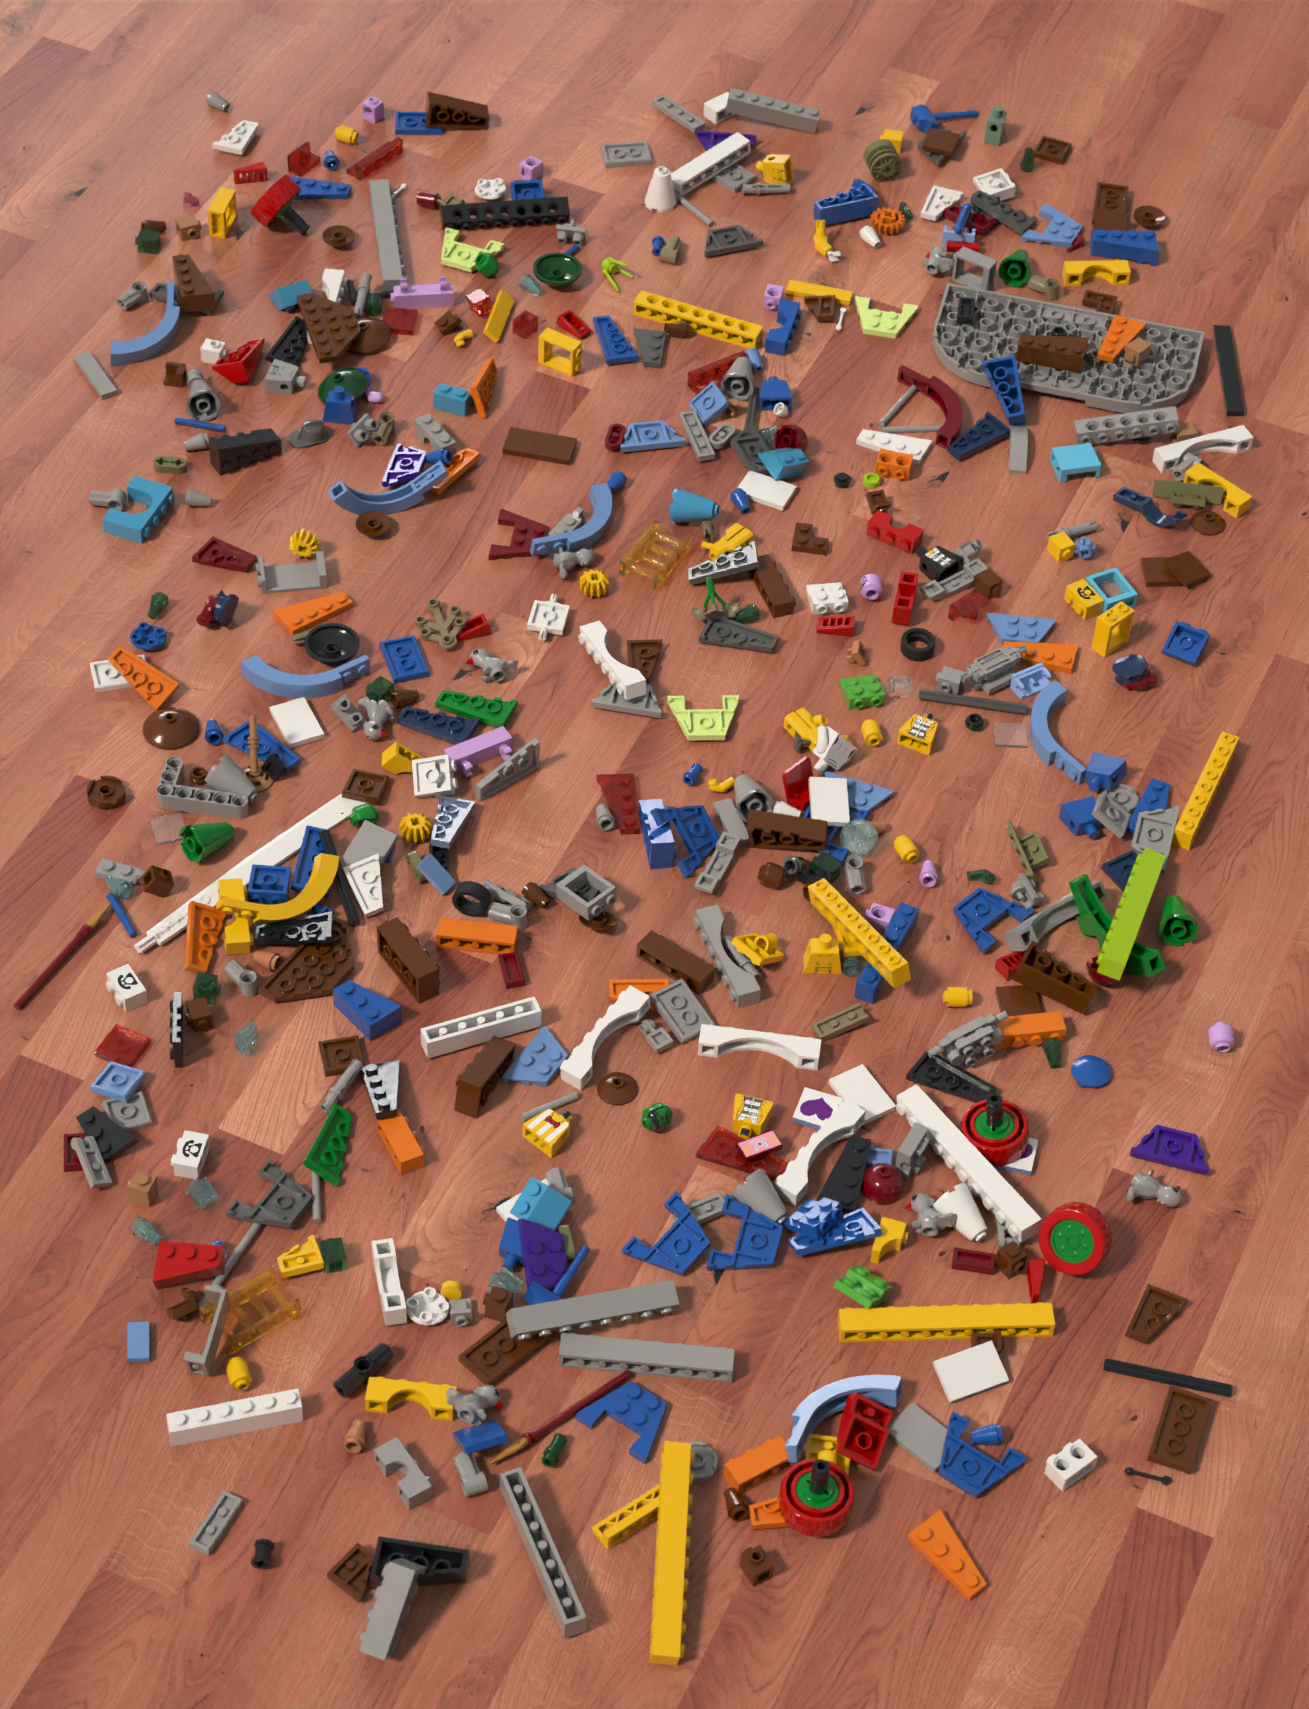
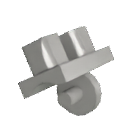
M571 219L570 224L557 225L556 235L558 243L566 244L567 239H573V245L581 246L582 242L586 239V229L576 225L573 219Z
M365 413L357 423H353L350 426L347 435L353 440L354 446L358 447L368 439V436L379 425L375 419L371 418L369 413Z
M979 539L972 543L969 540L956 549L955 554L961 557L960 564H967L980 555L978 551L984 546Z
M345 694L330 705V708L350 731H353L366 720Z
M1019 873L1018 880L1011 886V898L1014 900L1019 899L1026 909L1028 907L1033 908L1034 905H1040L1044 896L1041 892H1035L1036 883L1033 879H1027L1024 873Z

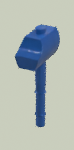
M917 105L911 108L910 119L919 131L927 134L930 128L938 129L936 120L970 118L978 116L979 112L978 110L932 114L928 106Z
M585 1245L581 1248L552 1292L533 1281L524 1296L528 1305L561 1300L572 1278L575 1277V1273L582 1262L585 1261L590 1248Z

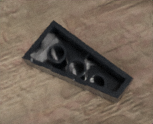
M272 428L254 430L249 434L241 432L237 433L236 436L222 435L221 438L217 439L209 437L210 462L220 476L282 453L281 439Z
M379 1536L370 1575L371 1590L377 1589L379 1585H382L384 1579L382 1571L386 1563L389 1564L390 1561L404 1558L427 1567L425 1574H419L416 1582L419 1586L466 1582L470 1562L469 1550Z

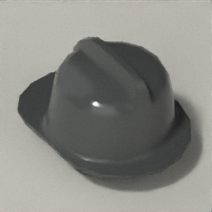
M310 419L306 420L300 429L293 431L288 439L292 446L303 448L325 442L329 438V433L324 429L322 420Z

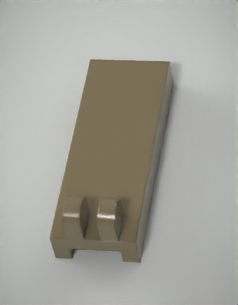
M857 1003L811 1025L818 1039L824 1042L859 1025L866 1024L869 1021V1017L861 1008V1004Z

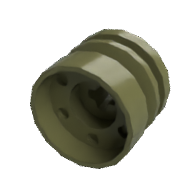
M876 140L865 149L863 158L872 177L876 181L888 182L900 174L903 164L893 143L889 140Z

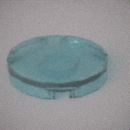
M864 819L849 821L840 833V843L843 848L848 849V854L866 856L873 851L872 849L878 842L876 828Z

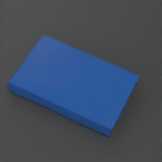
M425 112L395 113V135H442V128H426Z
M414 635L379 642L380 650L394 684L429 677V670Z

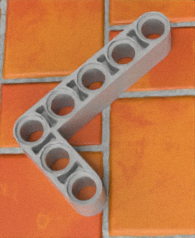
M172 756L166 760L156 788L159 807L238 820L248 817V798L245 795L182 786L181 783L184 778L183 760L178 756Z

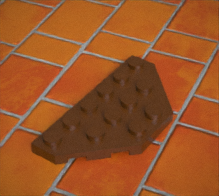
M314 293L297 295V303L319 364L337 361L340 358V354L343 351L345 352L352 345V341L355 338L358 339L361 335V329L353 309Z
M334 917L332 943H301L258 989L259 994L274 1003L331 995L333 989L338 987L354 970L345 922Z

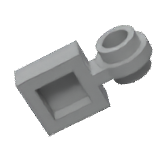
M651 1019L642 1021V1024L639 1026L643 1035H646L645 1041L656 1054L673 1045V1039L663 1027L656 1030V1026Z

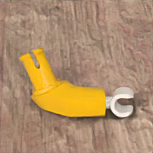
M816 220V234L813 236L815 249L825 257H829L831 262L839 261L837 256H841V253L839 251L833 252V247L828 243V236L825 231L826 220Z

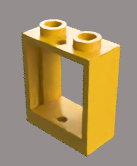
M220 187L208 209L209 235L225 239L237 217L236 190Z
M547 328L538 339V363L572 377L582 367V342ZM553 345L571 352L570 360L553 353Z
M1121 601L1098 616L1091 648L1105 658L1129 641L1135 610Z

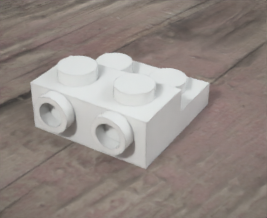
M1002 168L973 177V183L978 190L995 198L998 197L1000 201L1015 196L1016 186L1010 181L1009 175Z
M841 582L806 585V593L812 615L847 612L848 598Z
M448 754L412 760L414 796L416 798L433 795L439 797V795H455V789H458V782L454 778L453 772L457 771L455 760H452Z

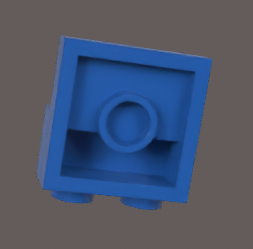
M542 179L515 180L510 182L511 200L545 198Z
M1176 621L1162 648V654L1195 666L1209 642L1210 634L1206 630L1194 628L1186 622Z
M252 864L247 890L248 902L271 905L287 902L291 867Z
M825 1197L819 1202L808 1198L784 1222L785 1229L819 1240L843 1216L841 1204Z

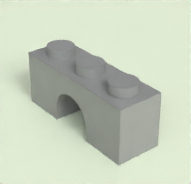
M429 413L414 419L415 436L423 444L430 442L433 452L446 448L451 451L452 456L456 454L455 440Z
M396 1437L374 1449V1462L385 1477L394 1473H401L406 1476L397 1482V1494L408 1510L432 1498L433 1482L429 1476H425L422 1473L419 1462L416 1459H412L405 1443L402 1444Z

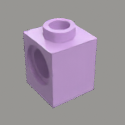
M370 96L362 103V119L375 124L384 117V101Z
M531 155L519 164V177L524 180L537 179L543 175V161Z
M767 284L763 309L778 310L780 301L783 299L784 286Z
M873 903L870 910H866L864 919L878 933L884 934L895 914V909Z

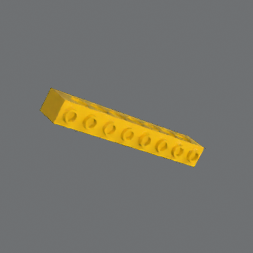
M642 290L634 300L633 315L663 324L685 321V323L689 324L690 332L747 349H756L762 340L763 326Z
M1221 732L1175 827L1172 845L1190 850L1236 753L1240 737Z
M825 878L808 886L811 904L894 989L911 980L908 962Z

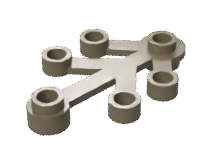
M431 598L427 603V609L430 614L434 615L436 623L426 621V617L423 615L417 616L415 619L416 625L422 628L420 636L423 640L439 643V646L444 651H452L457 644V635L466 627L465 619L458 617L461 615L460 606H451L450 615L444 622L441 615V602L436 598ZM454 622V623H455V627L453 628V630H452L450 633H448L447 630L450 628V626H451L452 623ZM430 630L440 632L441 636L432 634Z

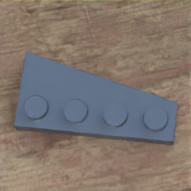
M439 795L431 846L450 849L474 811L475 801Z

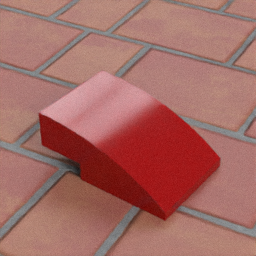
M857 1392L850 1394L839 1426L836 1452L872 1471H876L890 1432L887 1428L893 1411Z

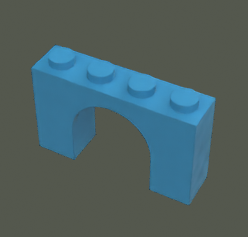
M134 476L127 485L128 500L145 504L150 508L138 514H129L110 508L102 519L103 530L105 533L142 544L149 537L151 530L157 526L159 519L165 515L167 508L173 504L175 496L171 486Z

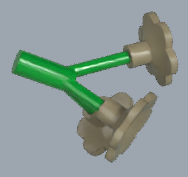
M713 577L705 578L708 590L704 605H701V608H693L691 615L700 621L717 620L720 617L734 618L741 609L740 604L729 605L725 603L715 592ZM710 598H711V603H712V604L710 605L711 610H710V611H707V610H708V606H707V605H708V602H709V600H710ZM715 598L723 605V609H718L717 604H715Z

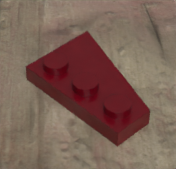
M952 204L943 210L942 215L949 220L957 221L962 208ZM970 211L965 227L976 229L975 233L983 234L999 224V220L987 218L984 213L974 214Z
M212 537L192 556V562L247 572L257 562V556L216 537Z

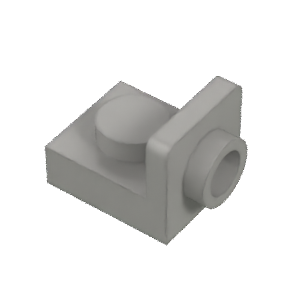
M470 1298L449 1300L451 1326L471 1325L472 1309Z

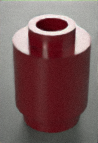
M429 191L418 192L417 204L421 207L437 209L440 206L437 202L441 199L439 193Z

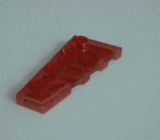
M720 1126L715 1128L696 1152V1158L751 1174L758 1169H763L769 1179L773 1181L785 1172L788 1162L771 1153L745 1163L736 1148V1143L745 1139Z

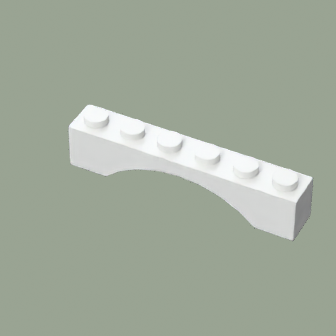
M325 268L322 277L323 293L329 300L341 304V297H344V287H347L344 270ZM307 331V342L308 344H312L309 333Z
M1244 425L1157 447L1154 449L1152 462L1163 474L1171 472L1179 465L1188 452L1197 455L1205 452L1238 454L1250 451L1254 437Z
M600 621L580 626V634L578 635L580 644L586 647L588 654L592 655L595 663L599 664L602 672L609 677L611 684L616 686L618 693L622 694L626 700L645 695L646 679L640 671L621 664L608 653L606 649L608 645L607 629Z
M631 985L626 991H622L615 1004L609 1006L605 1016L598 1019L595 1028L585 1035L583 1042L579 1046L574 1048L569 1059L562 1062L560 1066L561 1080L582 1090L593 1077V1059L601 1043L618 1028L638 1022L650 1008V996Z
M701 1024L698 1055L718 1058L735 1051L759 1050L778 1055L791 1062L797 1068L817 1071L821 1039Z
M846 1099L840 1105L837 1104L830 1118H826L822 1122L820 1130L812 1134L807 1146H803L799 1150L798 1157L794 1161L791 1160L784 1174H780L774 1182L775 1190L781 1199L795 1207L807 1194V1175L816 1156L832 1143L854 1136L864 1123L865 1110Z

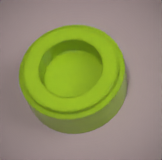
M876 473L865 474L863 485L870 489L879 487L880 476Z

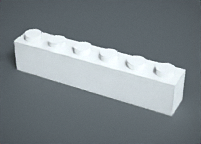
M737 132L671 173L674 190L683 196L751 153L750 140Z
M535 996L421 1028V1045L427 1059L488 1042L493 1036L501 1038L540 1027L542 1011Z
M297 1388L168 1413L166 1418L171 1447L302 1422L303 1411Z

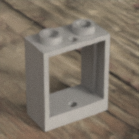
M962 247L954 254L953 260L955 262L952 268V281L967 287L990 291L994 286L997 260L966 247ZM965 261L984 268L983 277L981 278L964 271Z
M585 864L556 884L557 898L588 921L598 916L617 901L616 887ZM589 883L602 893L587 903L576 895L575 892Z

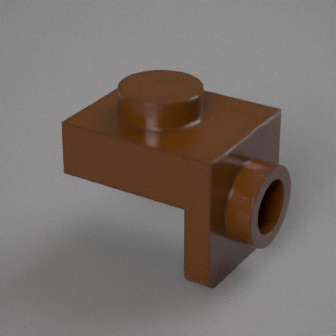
M450 311L434 322L443 336L456 326L460 330L463 329L460 324L462 320L457 314L453 315Z
M884 490L867 492L866 498L871 514L876 513L877 510L886 513L891 506V502H887Z
M186 1287L181 1289L185 1301L166 1309L169 1318L180 1321L189 1317L188 1313L198 1309L196 1304L198 1298L195 1292Z
M996 1330L994 1333L973 1332L970 1335L971 1348L992 1340L998 1355L1004 1350L1005 1339L1001 1335V1330Z

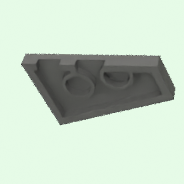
M634 328L633 334L636 337V344L640 350L643 366L660 369L666 333L659 330Z

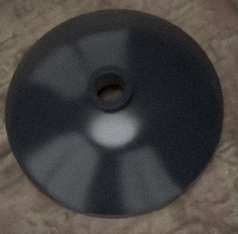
M338 623L319 625L313 628L305 638L307 654L315 661L323 664L333 665L346 662L356 655L360 646L357 633L350 627Z

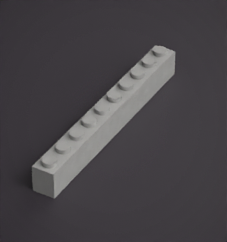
M388 179L369 180L383 292L393 291V286H400V278H405V276H402L404 275V265L401 255L400 237L398 235L392 185L389 186Z

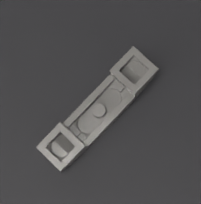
M1010 425L1009 472L1026 474L1027 426Z
M977 558L965 564L962 571L940 582L933 580L921 586L920 590L930 600L948 598L974 584L975 575L988 569V567Z
M723 831L716 844L714 854L704 872L700 873L694 888L710 894L717 889L731 865L741 837Z

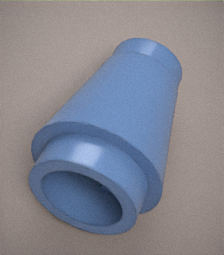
M755 348L747 349L744 352V357L751 361L752 369L755 373L761 372L763 366L759 351Z

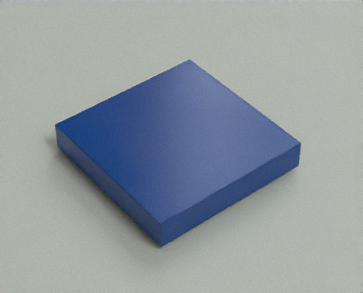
M495 1419L481 1423L478 1426L474 1425L453 1432L454 1440L467 1455L508 1441L507 1434Z

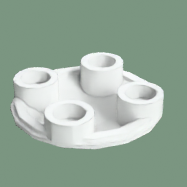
M501 178L494 180L480 179L475 187L476 195L482 199H497L506 192V186Z
M427 1287L424 1291L415 1293L407 1299L406 1310L410 1319L416 1323L435 1325L447 1317L449 1304L445 1297L437 1293L434 1288Z

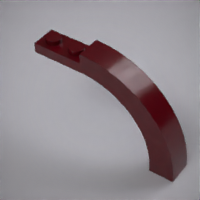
M904 365L900 366L897 381L908 387L915 385L917 392L929 397L943 411L946 421L937 430L935 444L948 450V446L960 436L963 410L959 398L939 378L933 376L929 379Z

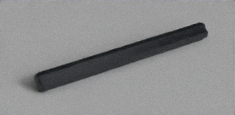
M323 829L319 832L325 854L338 856L330 831ZM339 860L334 881L350 926L355 927L360 924V919Z
M1109 1358L1105 1359L1103 1370L1226 1397H1230L1232 1393V1385Z

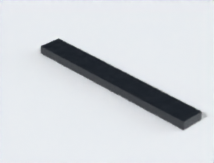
M1214 325L1213 334L1226 415L1243 416L1244 408L1230 326Z

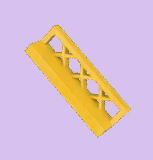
M659 1484L592 1527L591 1531L607 1550L658 1518L659 1496L655 1499L654 1496L659 1493ZM640 1504H646V1505L642 1506L641 1508H639L638 1510H636L638 1505H640ZM623 1515H626V1516H627V1517H625L624 1519H622L621 1521H619V1518H620L621 1516H623ZM604 1527H610L603 1533L600 1531Z

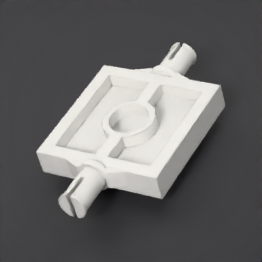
M554 593L551 594L550 601L534 600L527 623V630L540 632L538 638L541 641L542 637L543 641L546 640L547 633L563 635L569 615L570 606L557 603L558 595L555 594L554 597Z

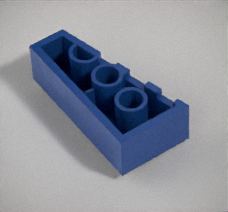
M862 183L861 187H851L846 193L841 191L835 197L828 196L815 201L813 219L815 221L826 220L827 226L828 224L856 220L861 217H870L873 211H877L879 197L866 183Z
M1091 231L1089 243L1091 256L1109 259L1117 257L1120 260L1130 259L1136 260V263L1139 264L1148 262L1151 263L1150 266H1156L1159 249L1155 231Z
M1015 355L982 361L983 371L1009 426L1027 424Z
M662 799L639 800L638 814L649 868H673L676 850L670 829V821L657 826L650 813L655 808L666 809L667 807L663 805Z

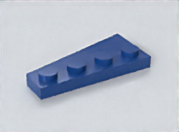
M289 176L301 188V192L295 200H302V197H312V200H318L321 197H326L327 200L348 199L351 191V184Z
M1154 778L1151 779L1129 820L1125 832L1134 835L1139 812H1152L1155 809L1161 808L1166 810L1169 791L1168 783Z
M862 1207L843 1215L819 1240L799 1234L788 1239L789 1246L799 1257L882 1235V1230Z

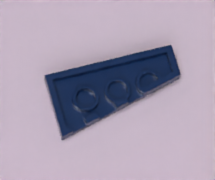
M987 412L982 420L979 419L973 428L970 427L966 431L965 435H961L948 446V452L959 461L1009 436L1010 429L991 413Z
M405 707L397 718V724L457 745L471 738L480 725V718L470 720L465 719V716L461 715L451 717L446 716V713L442 712L432 714L429 713V710Z

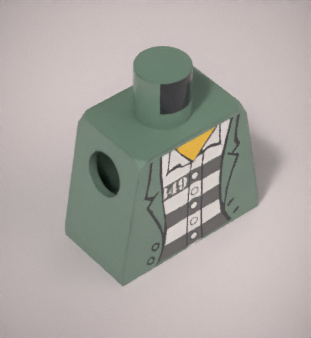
M994 106V109L990 112L984 139L986 144L999 146L1007 117V112L1003 111L1002 106Z

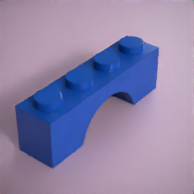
M781 299L777 310V322L782 327L769 330L766 338V353L784 356L786 350L790 349L791 340L794 339L795 330H797L799 320L802 317L799 302Z

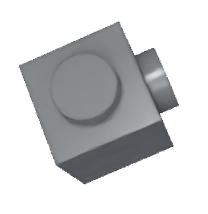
M944 666L942 671L936 675L937 691L959 694L963 686L960 675L965 674V672Z

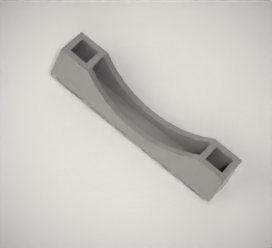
M1091 881L1100 902L1108 899L1109 897L1102 881ZM1072 892L1003 934L1011 952L1027 950L1032 940L1038 943L1052 928L1079 914Z
M718 905L695 910L694 928L699 930L701 942L706 944L708 956L713 958L717 973L720 972L724 987L728 988L731 1001L735 1002L737 1008L759 1003L761 989L754 975L738 967L724 951L721 943L724 916Z

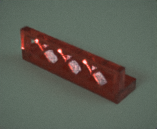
M397 137L391 142H386L349 167L347 174L360 181L403 153V139Z
M741 351L688 372L687 386L696 395L703 390H699L698 386L707 387L711 383L710 381L713 380L719 381L716 384L721 388V381L735 360L739 357L747 358V354Z

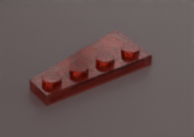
M634 773L596 775V780L601 786L602 794L605 796L607 805L613 813L620 834H640Z

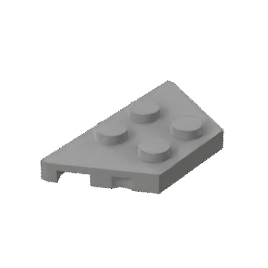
M610 683L607 688L601 691V695L597 699L593 698L591 701V707L661 718V709L658 708L656 696L653 695L652 686L646 684L645 695L626 700L622 694L618 693L616 686Z
M1174 806L1166 810L1161 808L1155 809L1152 812H1139L1130 849L1136 854H1143L1144 849L1148 848L1166 855L1161 873L1165 872L1180 806Z

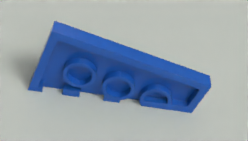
M609 315L593 317V325L606 364L639 361L638 353L633 351L632 345L627 343L625 336L618 331L617 325Z
M249 721L223 737L224 743L250 755V748H248L250 745L248 744V741H250L248 739L250 737ZM257 724L259 760L265 762L271 754H274L286 765L284 769L286 773L301 764L300 757Z
M306 826L290 890L301 892L305 888L313 870L314 857L320 853L325 854L319 832L323 830L322 828ZM329 889L323 897L329 898Z

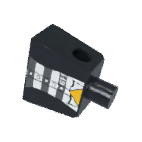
M935 546L929 551L921 547L917 552V556L920 558L919 569L931 581L936 580L940 582L959 570L961 557L940 546Z

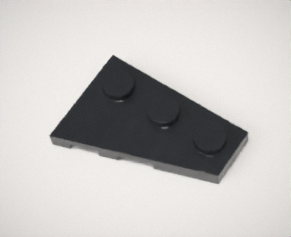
M94 1106L76 1117L86 1136L94 1137L105 1164L139 1142Z

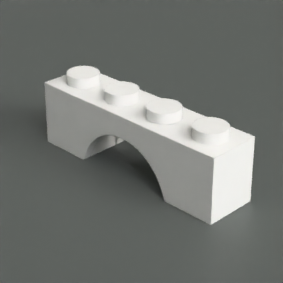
M393 1238L372 1241V1258L385 1326L407 1323L406 1303L400 1286Z

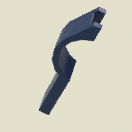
M1126 487L1121 488L1113 495L1114 501L1142 512L1143 516L1155 526L1177 525L1182 518L1187 517V513L1178 510L1175 515H1166L1157 509L1152 498Z

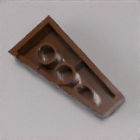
M493 1036L489 1042H485L482 1051L476 1053L471 1064L468 1063L462 1075L459 1074L456 1079L457 1093L454 1111L474 1119L478 1117L479 1106H485L488 1101L489 1092L495 1090L499 1077L502 1078L513 1061L515 1043Z

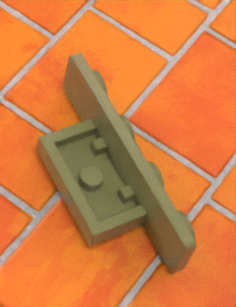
M1155 479L1152 495L1154 497L1169 498L1170 503H1173L1174 506L1190 505L1191 508L1199 509L1200 507H1205V503L1221 504L1223 487Z
M1006 821L1009 827L1006 831L1009 837L1015 840L1012 842L1013 847L1017 853L1020 852L1021 854L1018 858L1022 866L1027 867L1024 870L1027 878L1033 879L1036 885L1040 884L1034 870L1051 861L1039 834L1035 830L1019 838L1011 821Z

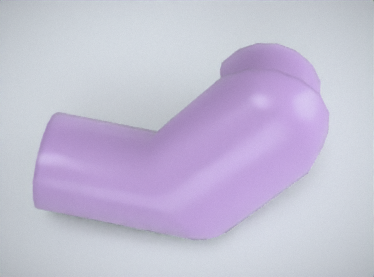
M370 387L364 392L366 399L370 403H383L385 401L384 394L372 392Z

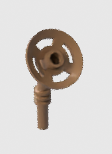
M249 715L250 737L248 739L250 741H248V744L250 745L248 748H250V765L244 766L241 770L245 775L249 773L248 778L252 783L260 782L261 785L256 786L258 789L257 793L270 788L274 780L270 777L268 780H265L266 773L261 769L263 765L258 764L259 745L257 744H259V741L257 740L259 737L257 736V715Z

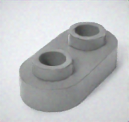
M721 424L709 436L712 448L721 449L734 438L735 427L731 424Z

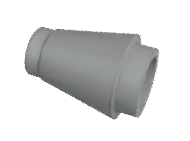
M212 91L206 97V102L209 106L223 112L229 109L230 105L217 92Z
M199 433L184 441L186 451L207 449L209 446L207 434Z
M187 490L185 504L189 505V507L210 506L211 496L195 490Z
M600 804L596 807V824L601 830L608 831L613 828L615 819L607 806Z

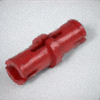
M947 240V251H959L962 247L976 252L979 251V243L965 242V240H962V242Z

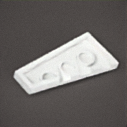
M863 429L856 439V444L877 452L880 449L914 455L913 464L919 466L930 449L932 440Z

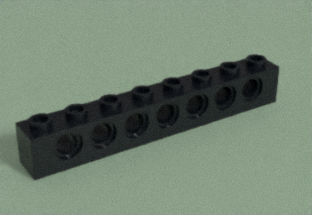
M568 196L441 205L440 207L442 230H445L446 227L454 230H468L476 227L483 229L490 226L498 228L504 225L564 223L569 221L570 217ZM533 211H539L540 214H535Z

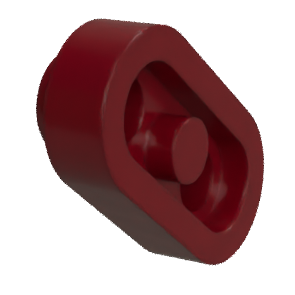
M613 424L609 427L605 438L606 449L610 451L620 449L626 434L625 426Z

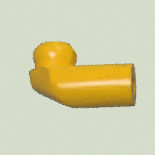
M472 330L457 334L454 338V343H456L457 347L464 346V340L473 337Z
M730 777L724 782L718 783L716 778H712L708 781V788L712 792H726L734 786L735 779Z

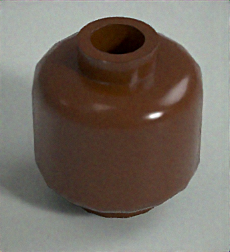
M767 862L765 865H761L757 879H759L762 886L776 890L780 885L784 886L787 875L784 874L783 866Z

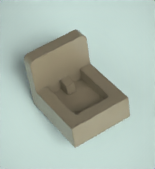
M453 192L445 201L441 199L437 201L440 207L441 205L465 204L464 199Z

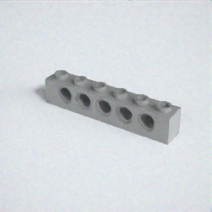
M1176 406L1074 420L1075 436L1078 445L1086 443L1099 444L1179 432V418Z

